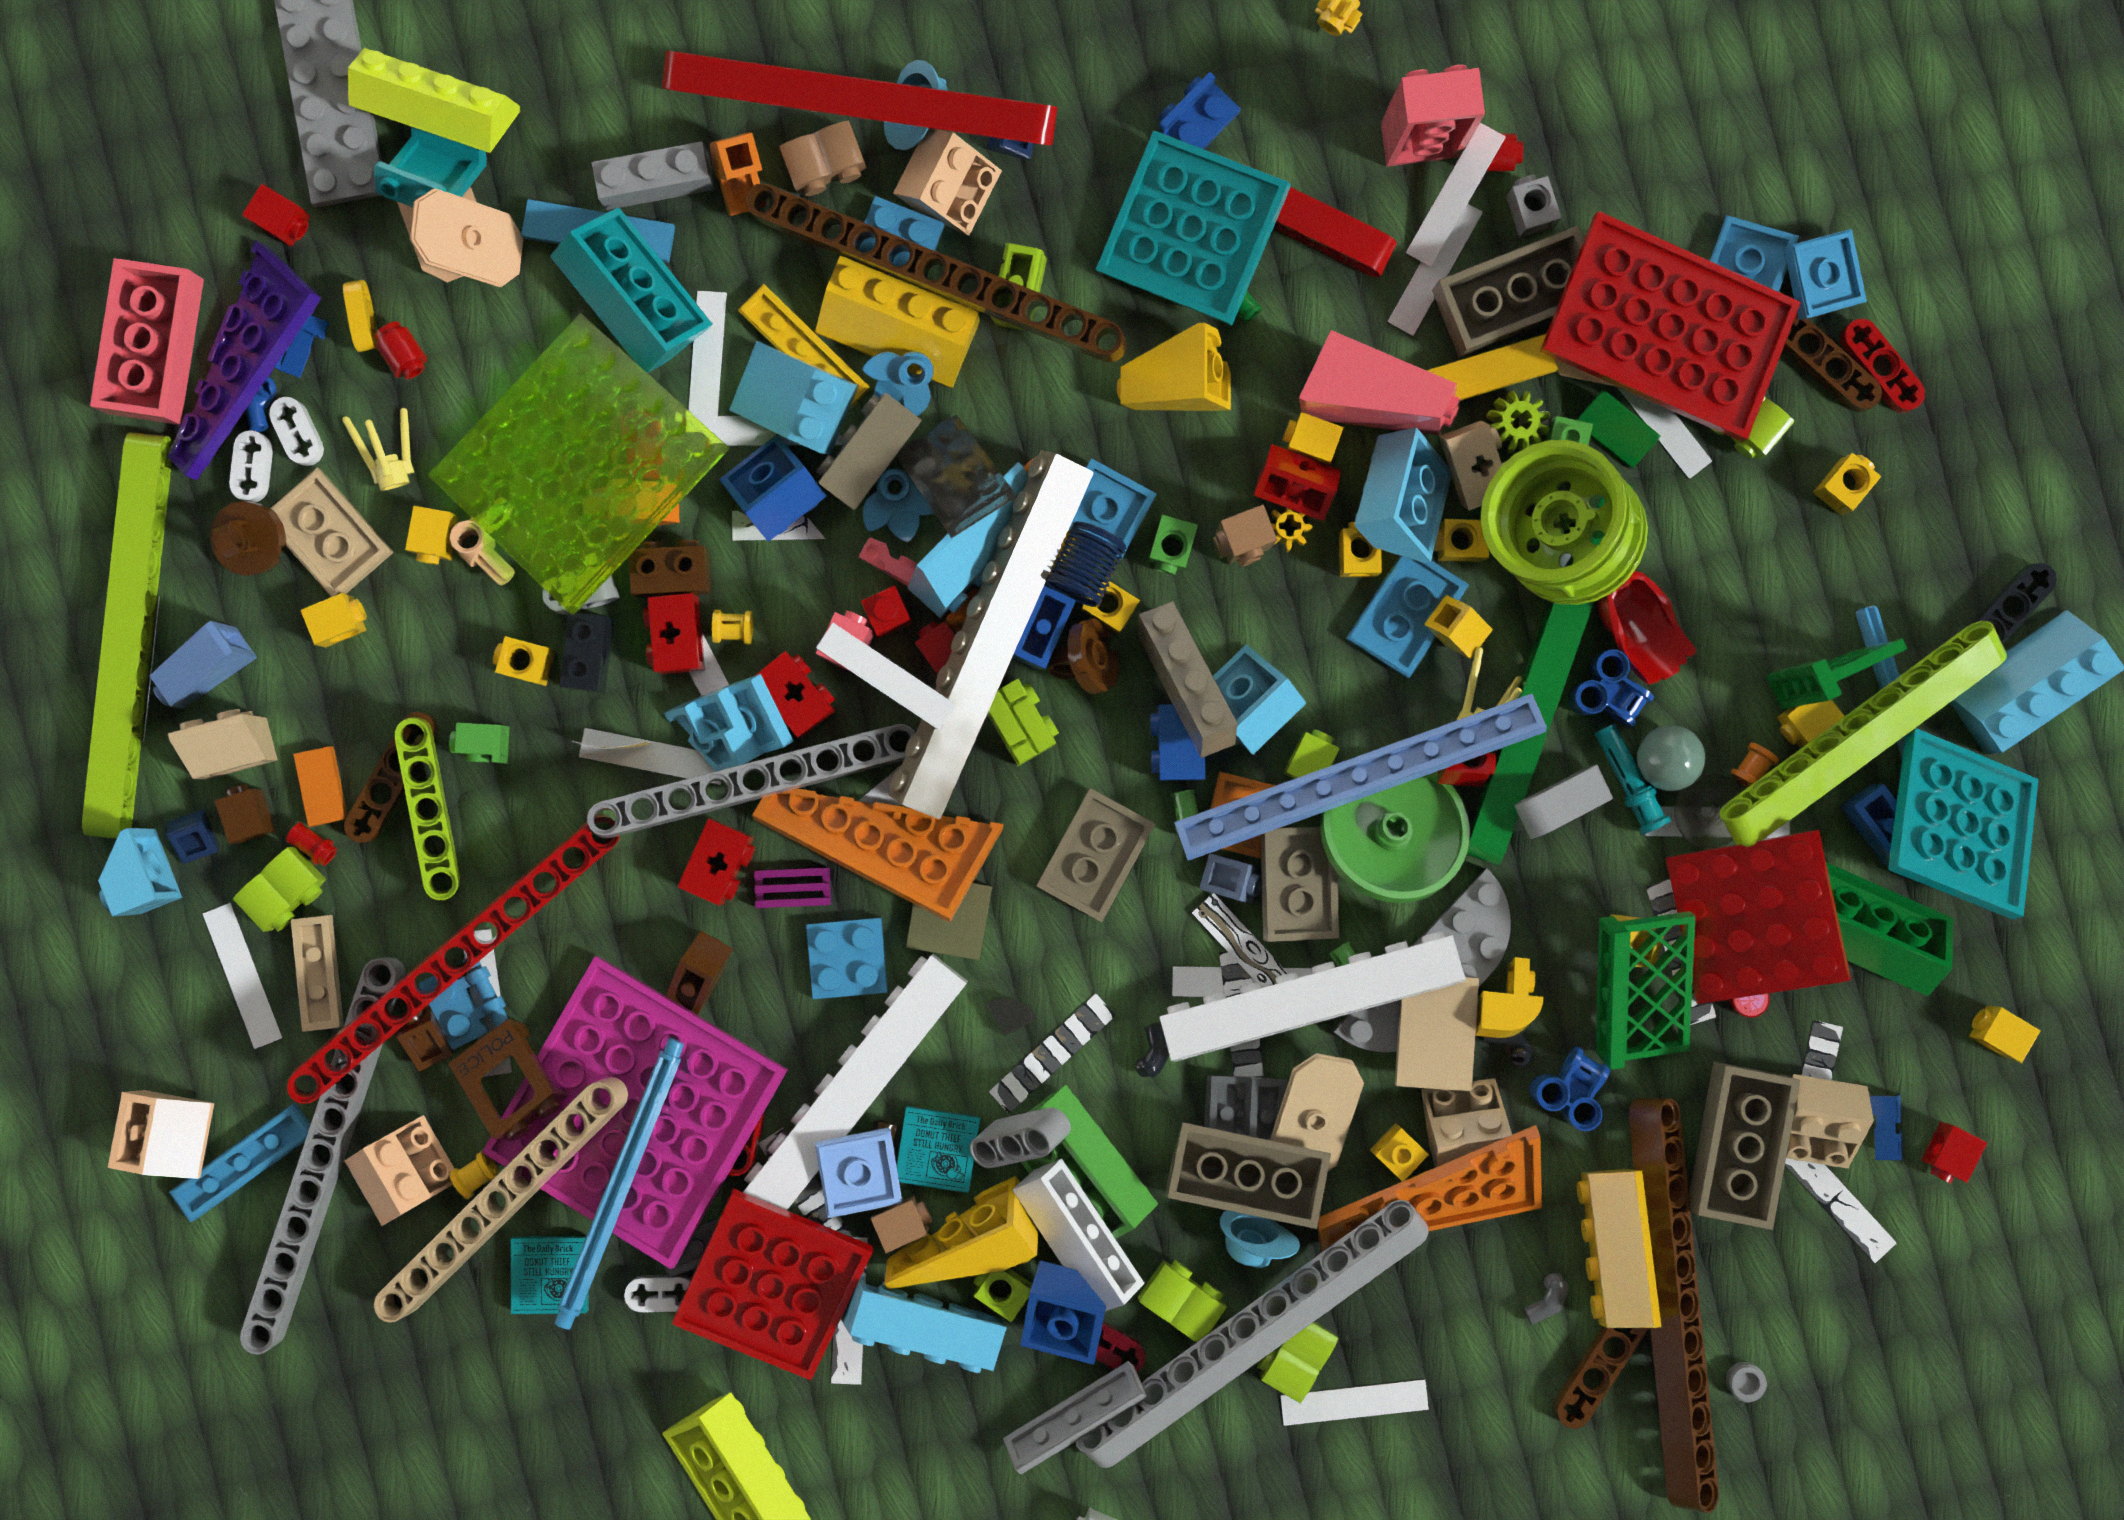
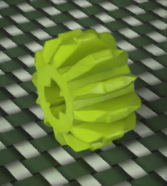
M1510 391L1507 394V401L1502 398L1496 399L1494 405L1497 410H1490L1486 415L1489 420L1495 422L1489 426L1490 428H1496L1501 443L1503 441L1507 442L1505 450L1508 454L1514 452L1516 445L1519 451L1530 445L1541 443L1542 440L1539 435H1546L1550 430L1547 425L1540 423L1550 417V413L1546 411L1539 413L1537 409L1542 406L1543 401L1537 399L1533 404L1529 403L1531 395L1528 391L1521 395L1520 400L1515 391ZM1520 416L1525 422L1515 429L1511 423Z

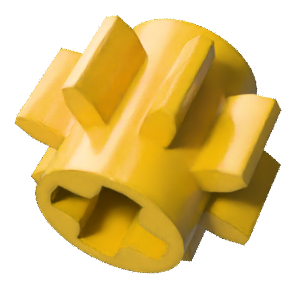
M1320 0L1315 9V12L1320 15L1317 19L1318 25L1325 32L1339 37L1343 30L1351 34L1362 16V13L1357 10L1360 6L1359 0Z
M1285 508V513L1283 514L1273 510L1270 514L1276 522L1271 525L1277 538L1274 545L1278 542L1285 544L1286 552L1291 550L1292 543L1295 541L1299 545L1304 546L1306 540L1301 534L1312 529V525L1304 524L1302 518L1305 514L1292 512V509ZM1286 519L1290 520L1291 526L1297 527V530L1291 534V537L1286 536V530L1279 528Z

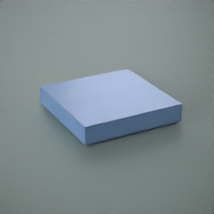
M890 1128L815 1142L828 1218L902 1203Z

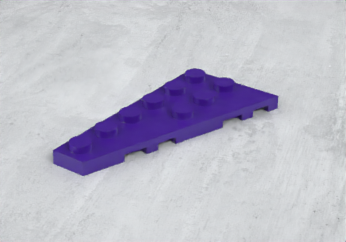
M255 240L251 250L252 253L256 254L250 272L243 271L238 284L243 286L237 304H232L228 307L207 360L212 362L207 378L205 381L199 379L194 392L199 394L197 403L192 413L184 415L168 455L170 460L185 476L195 480L200 477L204 469L210 464L211 459L223 441L229 436L234 425L245 409L251 404L267 377L271 375L274 367L292 344L295 336L321 300V297L267 245L258 240Z

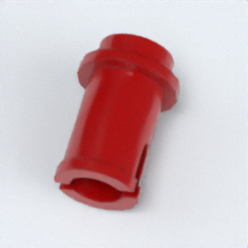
M298 822L286 837V842L294 845L311 857V862L314 865L321 864L326 866L337 852V848L333 846L334 841L330 838L324 840L304 826L302 822Z

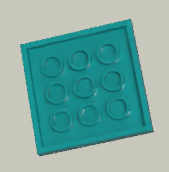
M1153 130L1098 262L1096 271L1232 326L1291 184L1283 179Z
M1913 729L1905 735L1888 870L2012 920L2024 917L2039 779L1920 729Z

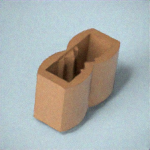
M849 120L830 125L815 133L795 138L779 146L797 194L805 193L806 196L819 194L826 190V184L836 180H840V183L854 181L861 176L860 172L866 169Z

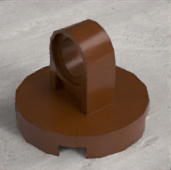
M255 501L231 503L219 511L212 523L210 539L213 552L221 565L232 573L244 576L266 573L279 563L280 558L278 557L281 553V548L286 545V534L282 521L271 508H265Z
M1095 618L1074 623L1069 631L1068 645L1054 649L1048 662V673L1058 679L1076 678L1081 687L1091 694L1109 691L1108 687L1115 686L1117 683L1119 660L1117 650L1110 652L1106 639L1112 636L1106 626Z

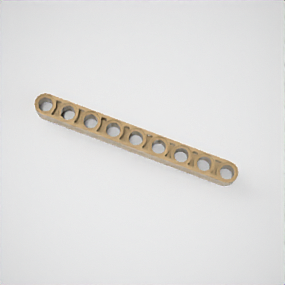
M609 1077L587 1086L378 1293L374 1301V1309L377 1316L383 1321L390 1323L396 1322L416 1311L625 1105L628 1098L625 1084L618 1078ZM601 1088L606 1089L610 1094L611 1101L609 1106L605 1105L600 1099ZM575 1114L579 1115L584 1121L583 1131L578 1130L574 1125ZM549 1140L553 1141L558 1148L557 1157L550 1154L548 1150ZM523 1166L530 1170L532 1175L531 1182L526 1181L522 1176ZM497 1192L504 1196L505 1208L498 1204L496 1200ZM471 1218L477 1220L480 1227L479 1233L472 1229ZM445 1243L452 1247L453 1258L449 1257L445 1252ZM420 1269L427 1274V1283L422 1281L419 1274ZM394 1294L401 1299L402 1308L396 1305Z

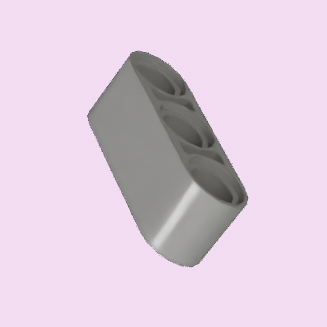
M1596 764L1564 778L1514 804L1529 839H1534L1612 800L1613 797Z
M1045 1108L997 1119L971 1141L969 1145L970 1153L973 1159L985 1168H994L1041 1158L1048 1155L1069 1135L1071 1125L1066 1115L1056 1108Z

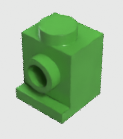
M456 723V731H452L450 734V752L466 754V761L489 763V755H491L492 762L508 764L510 727L492 724Z

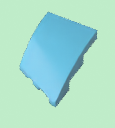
M761 674L692 699L664 713L669 722L676 720L690 734L687 741L704 756L705 760L715 771L746 764L760 754L784 748L793 742Z

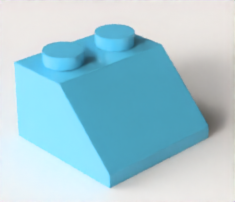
M1247 644L1213 675L1238 724L1236 741L1252 755L1306 704L1289 679Z
M127 828L120 831L98 880L102 889L99 893L101 903L111 913L112 917L143 914L182 898L156 829Z

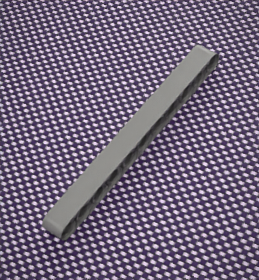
M384 957L371 960L365 965L344 1027L365 1010L368 1001H376L405 976L404 965L398 959ZM381 965L387 966L391 973V979L386 985L381 983L377 977V970ZM392 998L386 1003V1009L391 1015L394 1013L398 998ZM364 1023L356 1028L357 1036L363 1038L364 1041H372L378 1036L377 1029L372 1024ZM383 1044L348 1072L355 1082L352 1091L344 1089L340 1079L319 1098L241 1330V1344L251 1354L259 1355L267 1352L279 1344L286 1334ZM336 1049L331 1065L338 1067L346 1064L348 1060L345 1052ZM332 1108L342 1114L343 1120L340 1127H336L330 1122L329 1113ZM320 1144L326 1146L330 1151L328 1163L321 1161L317 1155V1149ZM307 1181H312L316 1184L318 1188L316 1199L311 1198L306 1193L305 1184ZM295 1217H299L305 1222L306 1232L304 1234H300L294 1229L293 1220ZM283 1253H287L293 1258L294 1268L292 1270H288L282 1265L281 1255ZM270 1289L278 1291L281 1295L282 1302L280 1306H276L271 1302L269 1298ZM258 1325L265 1327L269 1331L270 1337L268 1342L259 1338L257 1334Z
M1396 1200L1388 1204L1144 1380L1142 1386L1147 1398L1077 1440V1448L1099 1467L1109 1468L1420 1246L1428 1236L1429 1228L1426 1221L1408 1201Z

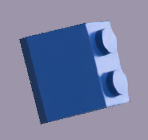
M778 434L719 479L768 542L785 532L793 522L806 512L813 510L827 496Z
M1040 1261L1029 1295L1020 1346L1094 1365L1106 1305L1076 1269Z

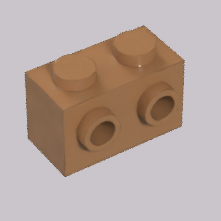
M1264 505L1220 521L1216 529V537H1213L1219 557H1226L1229 565L1238 562L1240 567L1260 560V557L1264 555L1263 552L1271 549L1277 541Z

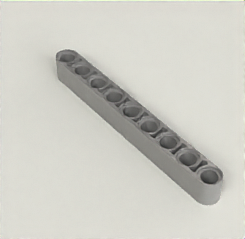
M896 724L605 800L592 806L587 815V823L597 836L612 838L900 762L905 759L906 753L905 751H894L889 744V739L892 735L901 733L909 740L915 735V731L907 725ZM859 743H867L872 747L874 756L867 762L859 761L853 754V747ZM823 752L832 753L836 756L838 765L832 771H823L816 763L817 757ZM786 762H794L800 766L801 776L794 781H787L781 776L780 767ZM751 771L761 773L765 779L764 786L757 791L748 790L743 784L744 776ZM713 781H721L727 785L728 793L725 798L715 801L707 796V786ZM682 790L687 792L691 797L690 805L684 810L673 809L669 804L670 796L676 791ZM646 800L653 804L654 811L650 818L638 820L633 816L632 809L638 801ZM603 810L613 811L616 815L615 825L608 830L598 829L595 824L597 814Z

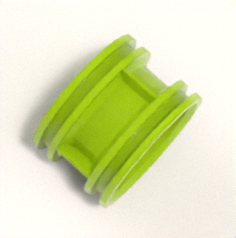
M1548 440L1530 445L1514 454L1498 469L1490 481L1482 501V532L1491 554L1529 591L1544 600L1557 604L1580 605L1597 601L1613 593L1633 574L1640 564L1646 548L1648 525L1645 509L1638 495L1607 458L1587 444L1571 440ZM1571 483L1569 491H1558V487L1561 484ZM1601 497H1604V505L1600 508H1596ZM1533 504H1537L1532 516H1528V508ZM1574 523L1575 527H1569V524ZM1564 530H1570V533L1565 534ZM1592 537L1594 539L1603 538L1598 546L1594 545L1591 540ZM1540 545L1535 553H1529L1528 546ZM1572 555L1573 564L1571 566L1565 567Z

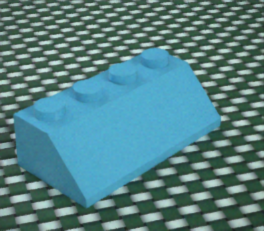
M1017 462L916 565L908 589L939 618L948 610L953 614L957 612L969 598L965 593L973 584L978 588L981 586L983 570L992 561L998 548V536L1002 529L1008 525L1014 512V500L1023 491L1029 478L1020 463Z
M2065 610L2007 649V658L1999 667L1951 701L1950 704L1984 754L2003 753L2122 672L2124 665L2102 635L2071 612Z

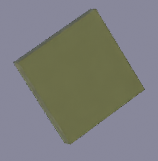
M972 883L950 923L913 904L906 948L980 960L992 886Z

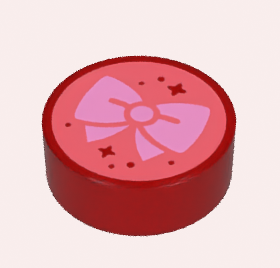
M1768 993L1729 999V1002L1737 1014L1754 1018L1762 1015L1767 1010L1770 1003V995Z

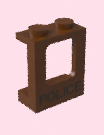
M511 1019L504 1021L448 1063L492 1138L508 1141L516 1140L529 1131L530 1128L528 1126L538 1118H545L556 1112L560 1107L558 1103L568 1097L565 1090L555 1088L526 1041L531 1034L524 1023ZM513 1056L534 1089L535 1094L532 1100L506 1119H502L481 1086V1078L505 1059Z

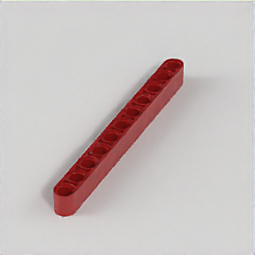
M665 51L662 89L1049 146L1053 144L1058 108L1056 106Z
M603 814L597 815L595 818V824L606 822L613 827L616 822L610 816ZM584 823L296 1067L287 1084V1091L290 1097L302 1104L317 1100L611 850L619 841L620 835L612 837L606 842H597L592 838V830L588 823ZM570 847L580 848L584 852L582 863L575 867L567 866L562 859L566 849ZM540 872H549L554 876L555 884L548 891H539L533 885L534 877ZM520 897L526 903L525 911L519 916L509 915L504 910V903L507 899ZM481 922H490L496 927L497 933L493 939L483 941L476 937L475 927ZM452 947L462 948L467 954V960L458 966L451 965L445 959L447 950ZM424 972L432 973L436 977L438 984L434 989L424 991L418 988L415 978ZM392 998H401L406 1002L408 1010L401 1016L391 1015L386 1009L387 1001ZM364 1023L372 1024L377 1029L378 1036L372 1041H363L357 1036L356 1028ZM332 1049H340L345 1052L348 1061L342 1066H332L326 1059V1053ZM301 1075H310L315 1078L317 1088L311 1092L301 1091L296 1085V1079Z

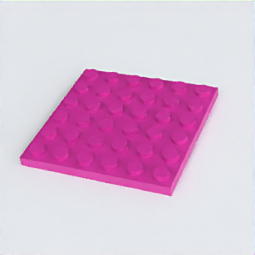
M595 956L537 1055L539 1062L555 1088L565 1090L568 1097L558 1103L560 1107L556 1112L548 1117L538 1118L528 1126L530 1128L529 1131L522 1137L508 1141L492 1138L491 1136L482 1153L506 1167L587 1086L605 1078H618L625 1084L628 1091L625 1105L540 1188L593 1221L660 1051H664L669 1037L685 1043L680 1054L682 1060L612 1231L619 1238L672 1269L678 1263L788 1069L600 956ZM526 1076L503 1114L502 1119H506L533 1099L534 1089ZM601 1088L600 1099L605 1105L609 1106L611 1101L610 1094L606 1089ZM575 1114L574 1125L578 1130L583 1131L584 1121L579 1115ZM549 1140L548 1150L550 1154L557 1157L558 1148L553 1141ZM523 1166L522 1176L525 1180L531 1182V1172L527 1167Z

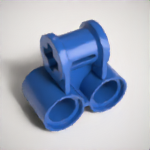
M1608 650L1595 655L1591 659L1589 674L1593 680L1575 685L1568 694V704L1579 715H1592L1605 710L1614 720L1633 729L1636 725L1635 718L1646 702H1652L1654 696L1638 683L1626 678L1630 671L1628 657L1619 650ZM1605 658H1610L1616 663L1617 671L1613 677L1606 676L1602 671V662ZM1585 688L1591 689L1595 693L1596 702L1592 708L1585 707L1582 704L1581 693Z
M1576 1046L1565 1059L1557 1077L1550 1074H1541L1534 1078L1529 1087L1530 1096L1537 1105L1546 1110H1561L1563 1119L1569 1125L1581 1131H1591L1602 1120V1109L1593 1097L1605 1083L1610 1069L1605 1063L1599 1064L1583 1054V1049ZM1580 1066L1590 1071V1075L1581 1070ZM1549 1083H1555L1558 1088L1557 1096L1554 1100L1545 1102L1542 1098L1544 1086ZM1581 1103H1587L1589 1106L1588 1117L1583 1121L1577 1122L1574 1118L1575 1108Z

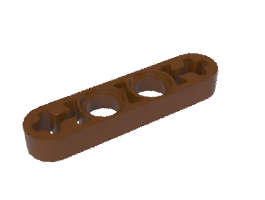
M1796 314L1791 330L1797 325L1801 329L1793 334L1790 340L1787 338L1783 350L1852 411L1863 412L1877 405L1882 395L1881 386L1877 380L1808 318L1799 320L1798 314ZM1809 335L1813 337L1816 342V350L1813 354L1809 355L1801 352L1798 347L1800 336ZM1829 360H1837L1843 365L1844 373L1840 379H1833L1826 373L1825 368ZM1854 375L1856 379L1850 382L1852 385L1843 389L1841 385ZM1865 386L1869 390L1866 394L1869 400L1865 399L1859 402L1856 399L1859 393L1857 389Z
M413 712L403 719L405 720L410 717L425 719L431 726L434 741L437 738L439 732L438 723L431 715L423 712ZM408 724L403 731L406 741H411L416 731L411 728L412 724ZM395 734L346 817L344 830L352 841L366 843L376 840L405 793L402 774L393 768L391 761L393 755L397 752ZM418 735L413 744H420L424 736ZM416 761L412 764V777L415 776L423 761ZM380 783L387 784L392 790L391 799L385 804H378L373 798V790ZM367 804L373 809L382 811L381 816L372 814L367 824L372 828L371 832H362L359 835L360 828L355 824L356 820H365L371 811L364 809V805Z
M1602 1327L1555 1400V1415L1566 1427L1578 1429L1590 1420L1649 1328H1626V1330L1632 1333L1631 1337L1628 1338L1620 1330ZM1610 1337H1619L1623 1343L1622 1351L1616 1356H1607L1603 1350L1605 1341ZM1591 1368H1597L1602 1372V1381L1595 1388H1588L1583 1383L1584 1373ZM1578 1386L1586 1395L1591 1396V1399L1587 1401L1582 1396L1577 1404V1407L1581 1410L1578 1416L1571 1414L1566 1418L1568 1413L1564 1407L1567 1403L1574 1405L1580 1396L1574 1390Z

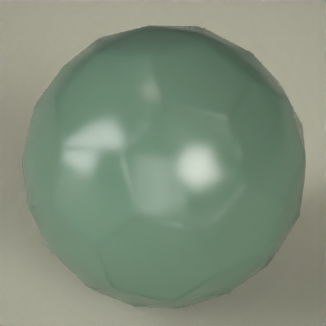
M1674 724L1659 726L1649 732L1641 741L1637 752V764L1644 779L1655 788L1665 791L1682 790L1692 785L1701 776L1705 765V751L1699 738L1689 729Z

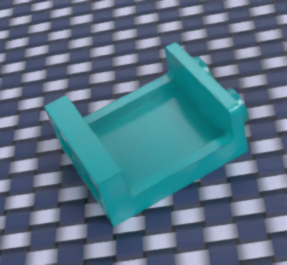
M411 127L412 137L390 164L381 161L375 164V192L410 207H413L415 200L433 188L462 197L487 166L486 152Z

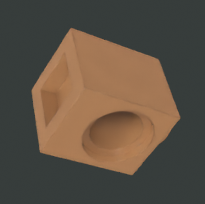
M915 1195L903 1199L901 1204L891 1205L874 1212L871 1221L885 1253H888L926 1236L929 1231L927 1224L932 1222V1218L925 1202L918 1203Z

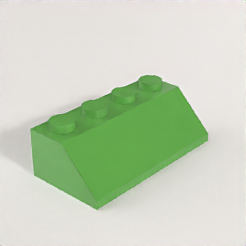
M1064 1085L1028 1112L1045 1108L1059 1109L1069 1119L1071 1125L1069 1135L1048 1155L1022 1161L1021 1163L1030 1174L1034 1169L1062 1159L1114 1238L1117 1239L1135 1229L1158 1203L1105 1136L1101 1128L1081 1105L1078 1098L1067 1085Z

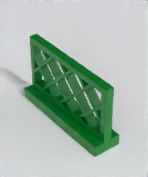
M1903 638L1851 650L1830 661L1822 659L1780 669L1766 675V678L1781 709L1829 701L1842 695L1837 681L1906 650L1907 647Z
M1691 911L1626 921H1618L1614 916L1599 918L1595 1053L1610 1070L1625 1068V1061L1689 1051L1695 915ZM1683 925L1682 935L1672 945L1662 938L1672 926ZM1647 930L1651 935L1637 950L1633 949L1630 946L1631 932ZM1660 941L1668 950L1652 965L1644 956ZM1677 956L1681 959V968L1669 979L1661 971ZM1641 961L1650 969L1636 984H1633L1629 980V972ZM1658 975L1666 984L1651 999L1643 990ZM1675 989L1680 994V1001L1668 1013L1660 1004ZM1640 995L1648 1003L1633 1018L1628 1014V1006ZM1657 1009L1665 1017L1650 1032L1641 1024ZM1673 1023L1678 1027V1040L1662 1042L1658 1039ZM1637 1029L1647 1035L1637 1047L1627 1048V1039Z

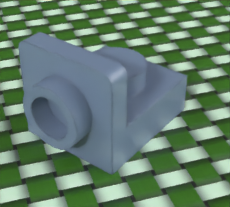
M1209 853L1199 889L1252 904L1262 888L1261 868Z

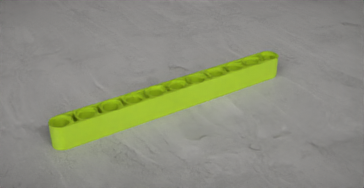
M129 432L124 440L82 816V829L86 836L117 839L120 831L132 828L172 461L168 457L172 448V441L169 436Z

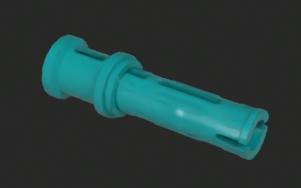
M1616 723L1594 733L1626 794L1624 798L1626 807H1631L1641 826L1639 829L1640 834L1645 835L1671 822L1670 816L1664 815L1655 797L1657 793L1655 787L1647 786L1621 737Z

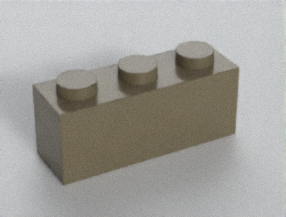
M882 393L880 397H877L875 394L871 396L861 410V413L865 415L857 428L851 424L838 441L843 445L835 457L828 454L816 470L820 475L816 482L853 510L856 509L922 421L887 393Z

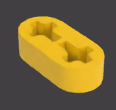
M363 279L346 282L343 284V295L353 344L358 352L377 349V342L374 339L377 327L368 286Z

